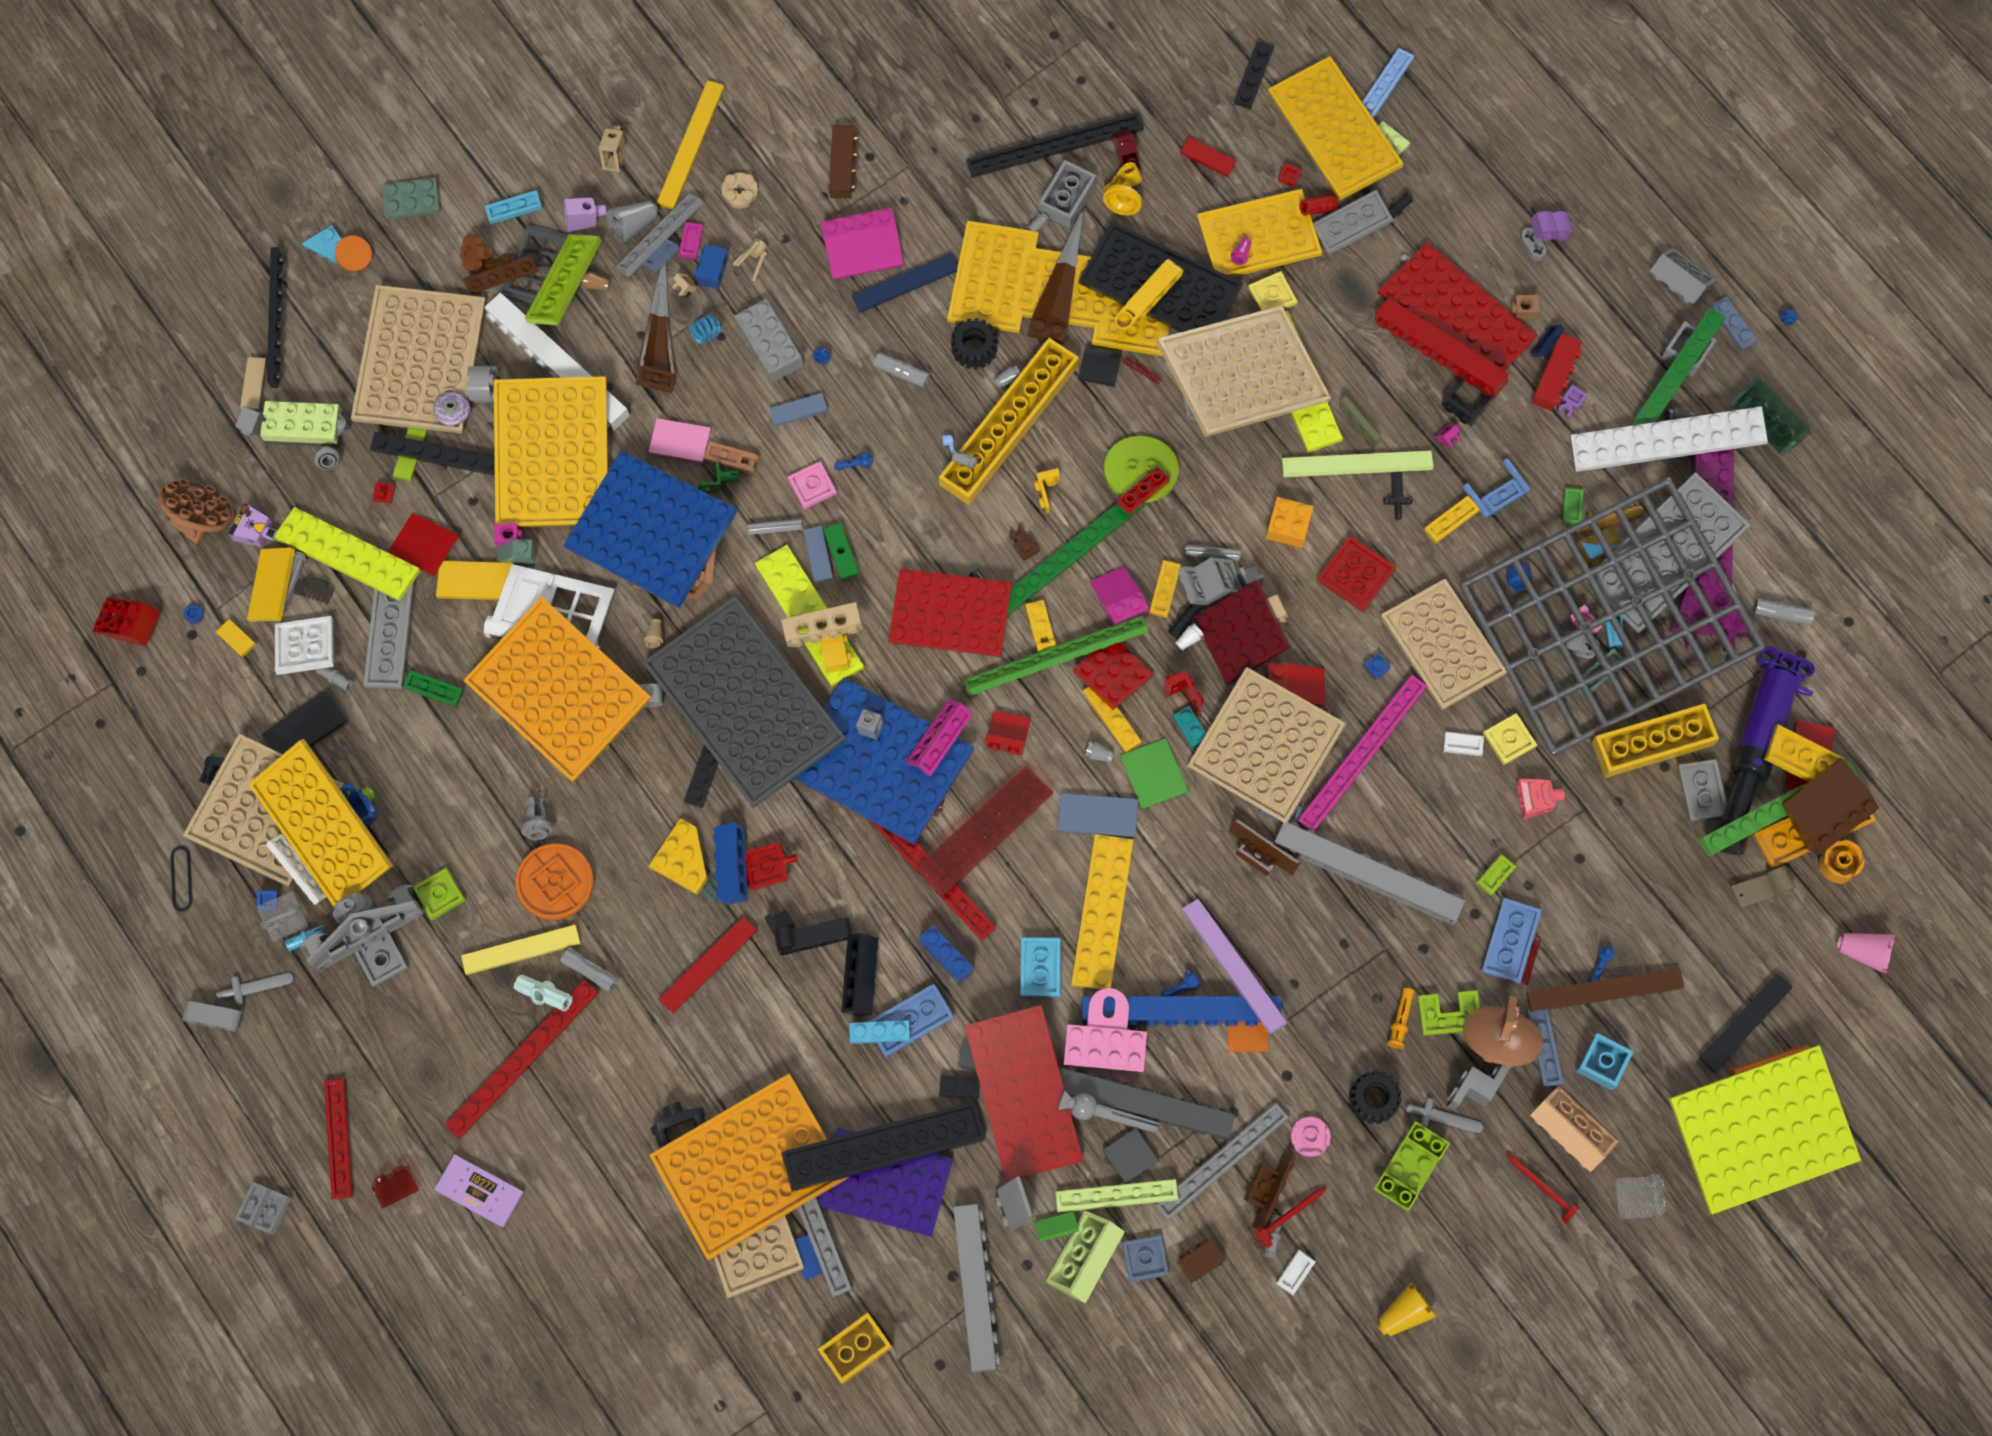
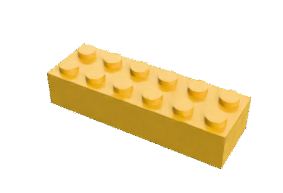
M1701 704L1595 736L1592 746L1604 777L1607 778L1714 746L1719 737L1706 704Z

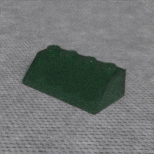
M1759 376L1730 401L1737 410L1762 406L1767 441L1781 456L1799 445L1812 433L1804 422Z

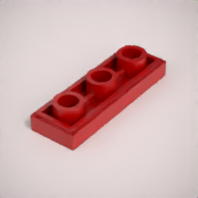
M1156 467L1118 498L1116 503L1128 515H1131L1170 482V478L1161 469Z

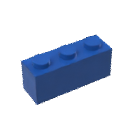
M933 925L918 938L922 947L959 985L974 972L972 965Z

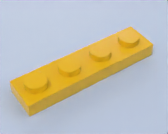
M1089 687L1083 690L1084 696L1125 753L1141 744L1142 741L1118 707L1112 710Z

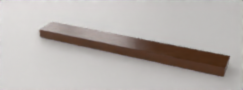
M1679 968L1528 991L1526 996L1530 1012L1680 990L1685 987Z

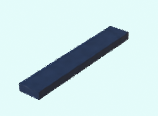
M952 253L856 293L852 295V299L859 313L951 275L957 272L958 265Z

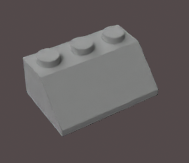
M1674 248L1662 253L1650 270L1656 280L1665 282L1671 291L1678 292L1682 295L1684 301L1692 304L1698 302L1716 282V279Z

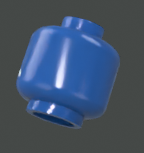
M1520 562L1529 580L1532 583L1530 567L1527 564ZM1510 565L1506 570L1508 586L1516 591L1525 590L1526 588L1513 565Z

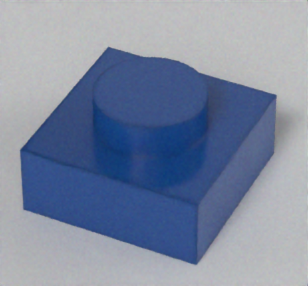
M1380 653L1363 665L1374 680L1391 669Z
M258 889L256 910H277L278 890Z

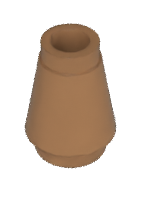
M590 271L585 273L582 286L586 287V289L608 290L610 280Z

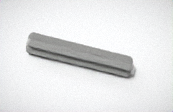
M801 519L747 524L749 535L802 530L803 528Z
M1186 545L1185 555L1239 561L1241 550Z

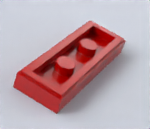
M1190 137L1180 151L1181 155L1227 178L1237 161Z

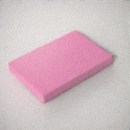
M657 418L650 443L649 455L704 464V455L708 447L711 428Z

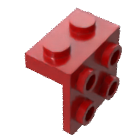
M1186 671L1167 676L1163 687L1165 697L1167 698L1183 690L1196 715L1201 714L1204 699L1200 692H1196L1192 676H1188Z
M999 711L993 712L989 732L985 738V747L993 751L1000 750L1012 755H1023L1030 719Z

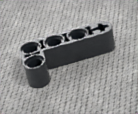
M845 917L793 930L790 927H781L775 929L773 934L779 955H788L847 941L848 935L853 934L850 919Z

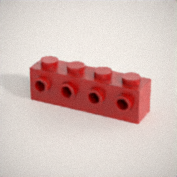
M1561 333L1533 397L1532 404L1550 411L1553 410L1555 405L1559 406L1563 397L1559 394L1561 390H1566L1569 380L1566 379L1568 374H1573L1576 367L1573 362L1575 358L1579 360L1583 350L1580 348L1582 341Z

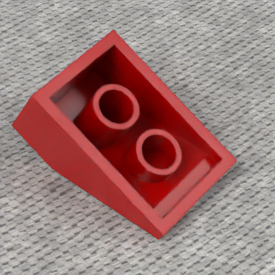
M1268 663L1267 679L1315 706L1325 707L1324 669L1289 663Z

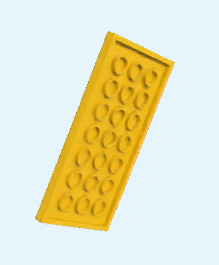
M1331 56L1268 89L1269 95L1339 200L1403 167L1402 160Z
M304 739L298 741L248 784L333 906H335L337 901L352 893H361L393 867Z

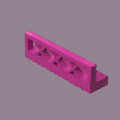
M948 700L906 760V763L918 767L924 774L931 776L973 714L962 703Z

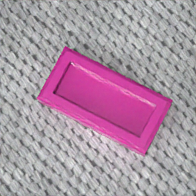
M685 222L679 257L697 260L704 229L703 224Z

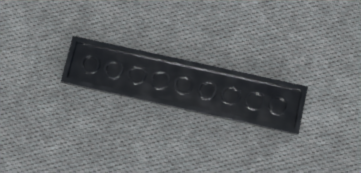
M973 1101L782 1151L781 1157L791 1192L983 1142L986 1138L975 1102Z

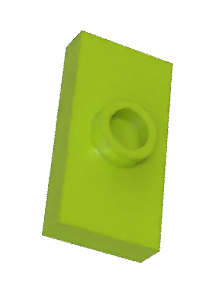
M1501 854L1476 884L1492 896L1517 866Z

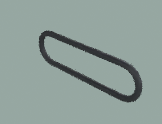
M179 846L171 852L170 856L172 903L175 910L184 912L192 904L190 854L187 848ZM179 849L184 850L187 854L189 904L184 909L177 908L175 903L173 856Z

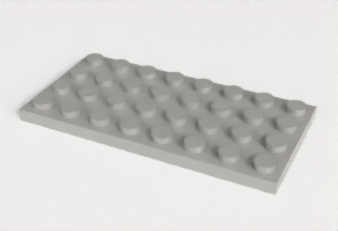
M1696 472L1678 489L1679 494L1716 559L1751 527V524ZM1672 495L1656 510L1667 530L1685 521ZM1651 517L1635 530L1641 543L1660 534ZM1690 527L1671 536L1689 569L1694 570L1709 562ZM1628 537L1613 551L1615 556L1634 547L1630 538ZM1664 540L1645 549L1664 584L1683 575ZM1638 553L1619 563L1637 595L1642 596L1657 588ZM1613 567L1594 575L1606 600L1613 609H1617L1631 601ZM1683 583L1668 591L1673 601L1689 584ZM1662 595L1642 604L1651 621L1667 607ZM1632 609L1623 614V619L1638 634L1646 627L1637 610Z

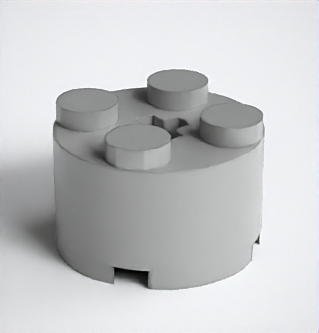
M469 366L467 376L471 377L469 382H467V392L469 400L472 401L471 403H494V380H497L496 377H498V367Z

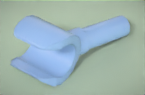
M943 435V446L949 445L953 457L955 452L953 437L951 435Z

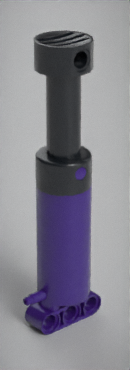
M1767 646L1765 650L1756 655V663L1763 670L1730 769L1736 775L1722 820L1712 823L1709 834L1750 812L1759 782H1765L1769 779L1773 764L1764 760L1774 726L1779 724L1786 727L1796 693L1809 697L1813 694V691L1799 685L1800 682H1804L1815 672V667L1810 661L1772 646ZM1764 654H1767L1770 657V660H1767L1764 657ZM1782 661L1788 664V668L1782 664ZM1800 668L1805 670L1806 675L1800 671ZM1750 835L1720 852L1731 855H1743Z

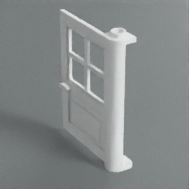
M512 564L494 615H488L485 620V637L491 638L492 635L504 637L541 596L552 604L558 587L575 591L576 595L570 610L554 608L559 613L567 614L569 622H571L573 616L591 620L592 622L586 637L601 650V646H598V638L615 589ZM581 593L600 597L594 616L574 612Z

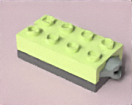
M265 401L263 415L266 418V422H262L260 436L266 444L339 447L341 434L349 430V425L343 417L344 413L339 404Z

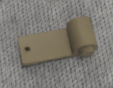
M1782 866L1770 871L1766 875L1733 885L1730 888L1739 908H1743L1779 895L1787 897L1793 894V890L1796 887L1787 867Z

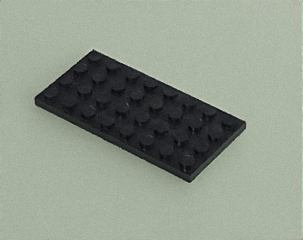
M1113 221L1078 281V284L1122 305H1126L1167 259L1172 260L1184 270L1183 274L1146 316L1179 332L1224 321L1243 286V282Z

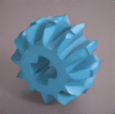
M714 315L702 317L693 323L689 329L692 338L697 344L710 342L719 336L722 331L721 325Z

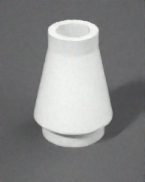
M1192 624L1186 628L1175 643L1183 651L1185 648L1201 640L1204 634L1195 624Z

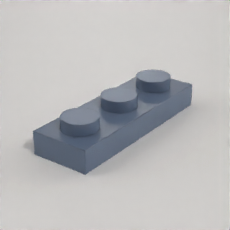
M1728 297L1711 305V308L1726 316L1722 326L1740 351L1757 343V338Z

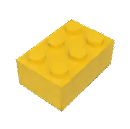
M866 1313L817 1350L840 1383L844 1385L893 1348L869 1313Z

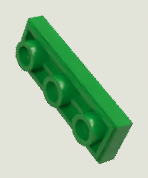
M841 523L824 528L823 531L841 581L859 575Z

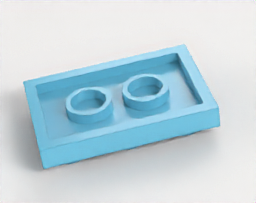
M1021 937L1020 997L1060 998L1061 938Z

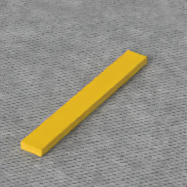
M707 80L657 200L658 206L672 210L676 207L725 89L724 85Z

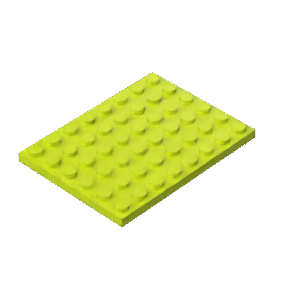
M1820 1045L1669 1098L1709 1214L1721 1212L1861 1161Z

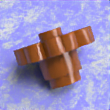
M467 234L463 238V245L460 248V258L463 260L462 265L466 271H478L482 266V262L491 259V247L482 244V239L479 235Z

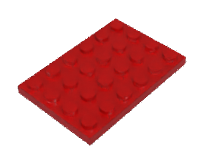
M900 568L888 642L1001 658L1012 582Z

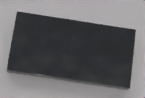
M324 691L262 733V736L271 749L284 754L302 739L307 742L309 747L313 746L348 721L327 691Z

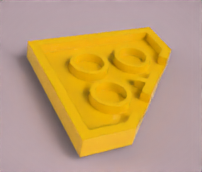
M680 818L651 861L649 868L697 896L708 880L702 847L699 841V833L694 825Z

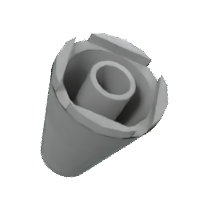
M650 201L611 208L606 212V220L609 228L613 227L615 231L613 236L622 244L630 240L656 219L658 208Z

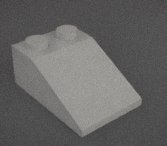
M1020 1176L997 1189L998 1195L995 1196L998 1208H1003L1004 1214L1001 1217L1005 1227L1009 1226L1011 1231L1033 1223V1215Z

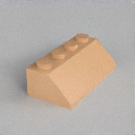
M1557 1086L1530 1115L1569 1154H1572L1582 1167L1590 1172L1619 1142L1560 1086Z

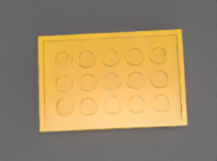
M1303 190L1290 191L1197 214V220L1212 268L1230 277H1235L1322 256V250L1311 215L1304 216L1299 209L1300 201L1305 199ZM1245 237L1250 239L1252 243L1248 261L1240 266L1231 261V253L1241 239Z

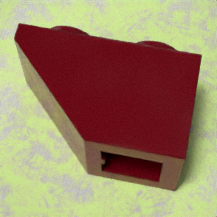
M1129 129L1113 133L1114 148L1121 167L1126 163L1133 162L1138 169H1141L1134 134Z

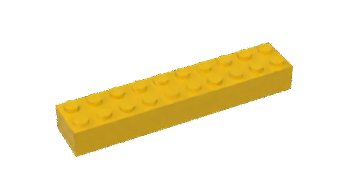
M1048 338L960 449L962 453L975 455L977 458L976 466L968 469L963 464L951 461L939 476V486L970 506L1079 367V357L1051 338Z

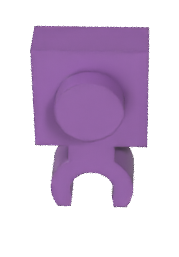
M1572 385L1562 398L1561 402L1564 404L1560 405L1557 413L1560 414L1562 410H1566L1568 412L1566 419H1569L1573 409L1578 411L1588 394Z

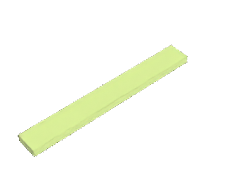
M1432 451L1282 458L1283 477L1433 470Z

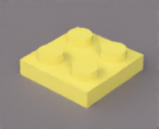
M1281 271L1248 285V290L1260 311L1282 306L1285 310L1297 305V299Z
M1517 713L1483 732V735L1503 766L1537 747L1536 742Z

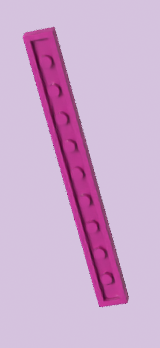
M1413 675L1409 677L1298 819L1297 823L1305 829L1315 832L1427 688L1426 684Z

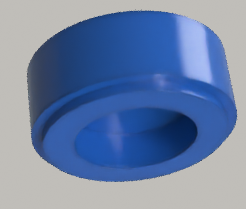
M191 604L185 608L183 615L189 623L197 624L203 620L204 611L199 605Z

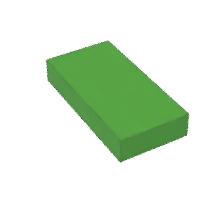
M1564 489L1562 525L1572 526L1582 520L1583 489Z
M1074 1211L1035 1222L1040 1242L1079 1232Z

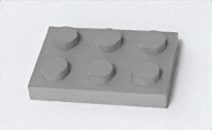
M1717 759L1678 765L1677 770L1689 822L1722 818L1727 802Z

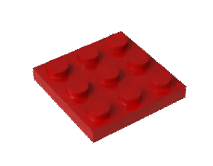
M1349 536L1319 575L1317 582L1364 613L1394 573L1396 566Z
M1121 642L1092 652L1073 669V672L1112 710L1117 708L1153 677V673Z

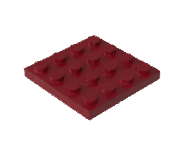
M1259 580L1251 582L1194 617L1199 629L1204 634V640L1225 684H1230L1239 679L1246 667L1254 670L1291 648Z

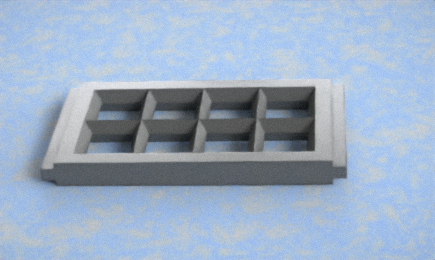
M528 225L516 254L518 258H522L525 250L538 253L535 261L537 268L550 271V267L538 264L541 255L555 257V261L568 235ZM531 236L544 239L540 249L527 246ZM547 240L560 244L556 254L544 251ZM535 273L530 274V277L524 276L519 278L528 281L524 291L511 288L514 282L512 280L505 283L502 295L532 304L537 294L528 292L531 282L542 285L544 281L534 279Z

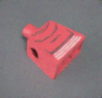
M1519 779L1516 784L1523 820L1551 812L1555 808V801L1565 799L1563 788L1552 789L1551 780Z

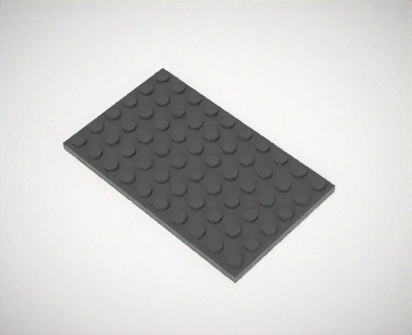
M736 596L642 662L753 809L846 741V737Z

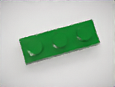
M411 670L403 685L404 690L457 708L464 692L462 688Z

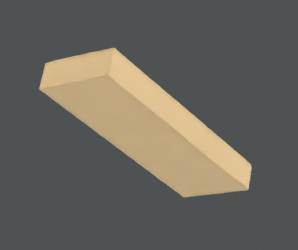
M248 357L240 404L241 410L245 406L260 411L267 368L266 358Z

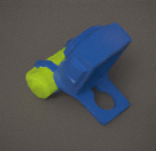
M351 783L340 788L342 793L348 790L351 791L350 796L344 797L366 827L377 820V811L371 802L375 799L373 790L367 786L357 791Z

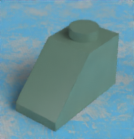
M511 540L499 546L497 563L535 565L536 547L533 541Z

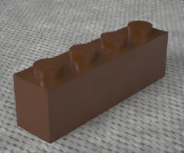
M832 125L829 179L830 198L852 199V192L856 190V181H853V175L856 176L857 171L854 159H857L855 143H858V132H855L854 125Z

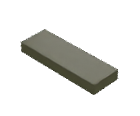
M1347 396L1343 397L1339 408L1372 447L1379 445L1381 436Z

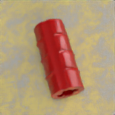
M1332 194L1303 199L1299 204L1301 214L1304 216L1334 211L1338 207L1337 198Z

